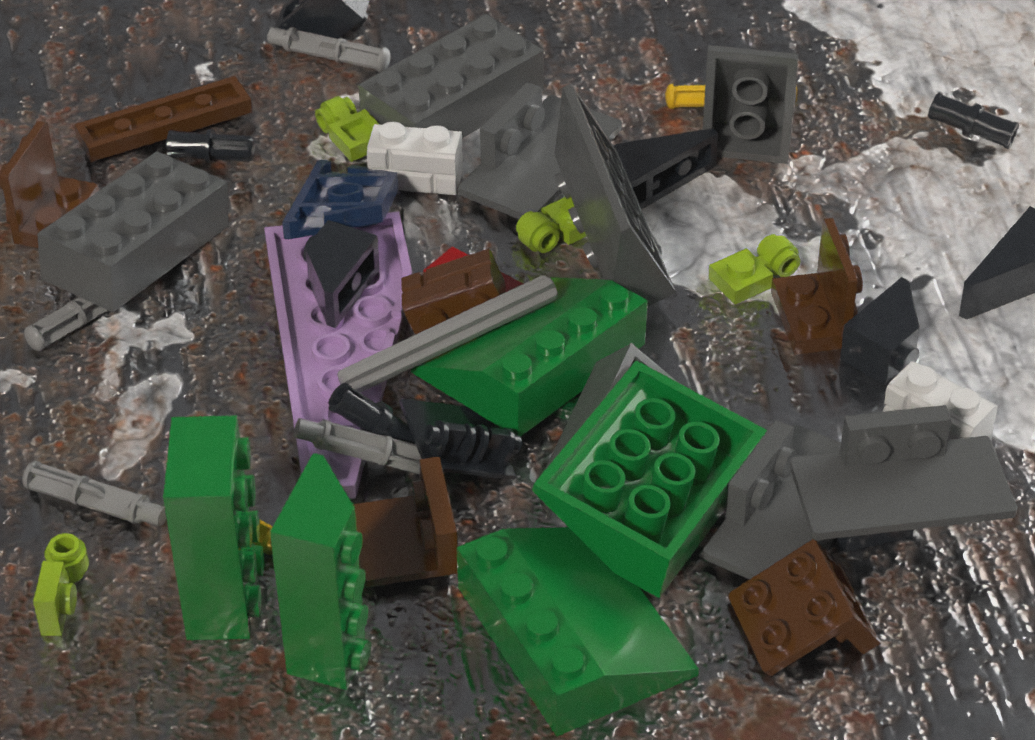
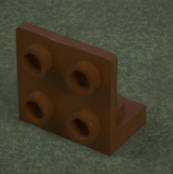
M43 121L36 122L29 134L22 138L19 148L12 158L0 170V188L3 190L7 208L6 221L10 224L14 244L38 248L37 233L99 191L98 184L57 176L48 123Z
M825 218L822 221L817 273L772 278L771 294L794 355L841 349L844 324L858 314L855 299L856 294L861 293L863 289L862 273L858 265H852L849 258L850 250L847 236L839 233L833 218Z
M440 457L419 459L420 481H413L411 483L412 496L353 504L355 507L356 529L363 536L359 566L366 573L364 588L458 574L457 529Z
M815 539L810 540L735 588L728 595L762 670L769 676L776 674L834 636L840 643L848 639L863 655L881 644L841 565Z

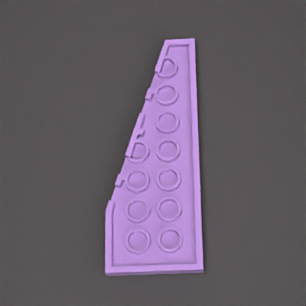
M399 211L387 213L384 221L375 226L366 228L355 227V229L378 235L380 271L336 328L327 326L308 282L307 262L303 259V252L311 236L284 240L283 225L264 228L294 428L297 420L301 418L317 423L325 419L332 423L360 430L359 427L339 414L328 409L330 406L328 401L333 391L340 385L337 376L340 370L398 342L405 316L402 308L403 292L401 290V278L412 274ZM387 380L361 392V394L375 403L382 401ZM296 438L301 474L313 453L324 455L349 499H356L366 460L324 449L320 450L314 447L312 442Z

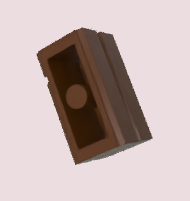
M488 248L426 269L424 273L417 272L402 277V308L416 335L505 293L506 284L495 258Z

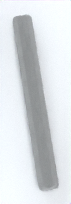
M546 275L537 277L340 370L337 373L339 383L346 382L353 389L361 393L555 301L558 297L555 284Z

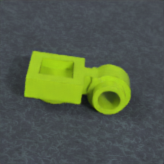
M336 96L322 102L320 108L315 111L316 120L324 133H329V139L351 162L366 156L373 126L379 123L366 109L357 112L354 103L349 97L341 98Z
M563 197L541 208V212H526L516 224L518 239L533 252L547 253L557 245L559 237L568 245H571L585 238L586 233L580 234L568 211V209L574 207L571 197L568 199Z
M776 234L766 236L757 247V254L759 255L757 257L745 248L710 264L708 278L734 305L771 289L773 276H790L798 269L801 262L798 249L785 236H777Z
M70 533L54 536L49 541L44 552L45 561L42 562L33 600L41 636H62L66 616L73 615L76 609L77 590L75 582L82 579L89 567L84 542Z

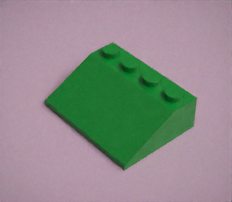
M550 277L558 292V297L555 301L411 368V373L500 428H510L514 431V434H518L521 437L583 391L597 361L630 343L638 349L645 345L648 300L612 280Z
M636 360L536 480L532 491L613 573L660 598L727 508L729 482L766 434L767 430Z
M569 527L503 528L457 547L458 589L556 737L699 676V668L642 590L613 573Z

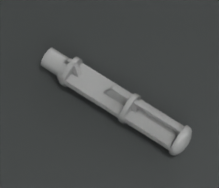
M271 27L267 36L268 43L283 46V49L287 52L295 51L335 60L337 63L345 62L376 69L378 72L384 71L390 64V51L385 47L377 48L349 42L344 38L336 39L299 31L293 27L289 28V30Z
M78 297L34 324L27 326L24 330L26 342L33 350L42 351L109 310Z
M299 418L296 422L294 438L312 442L317 449H324L374 462L378 465H386L420 474L419 459L421 457L416 444L332 423L325 419L317 423Z
M39 461L29 463L24 470L22 480L24 487L28 490H34L71 502L77 506H84L130 521L133 524H139L141 521L161 527L166 521L165 507L151 503L146 495L126 491L92 480L86 476H79L42 464Z

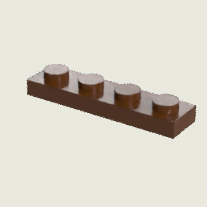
M232 76L74 124L76 138L90 162L167 139L170 130L193 132L200 128L223 121H230L236 117L252 113V102L237 77Z

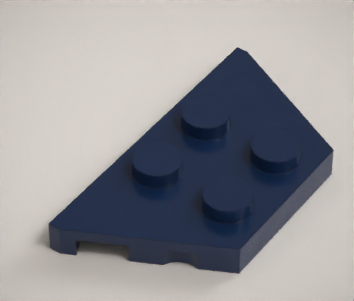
M318 160L282 222L284 240L316 235L327 220L352 228L372 227L383 222L399 190L397 172L372 170L363 166L350 165L347 167L348 173H339L332 171L331 161Z

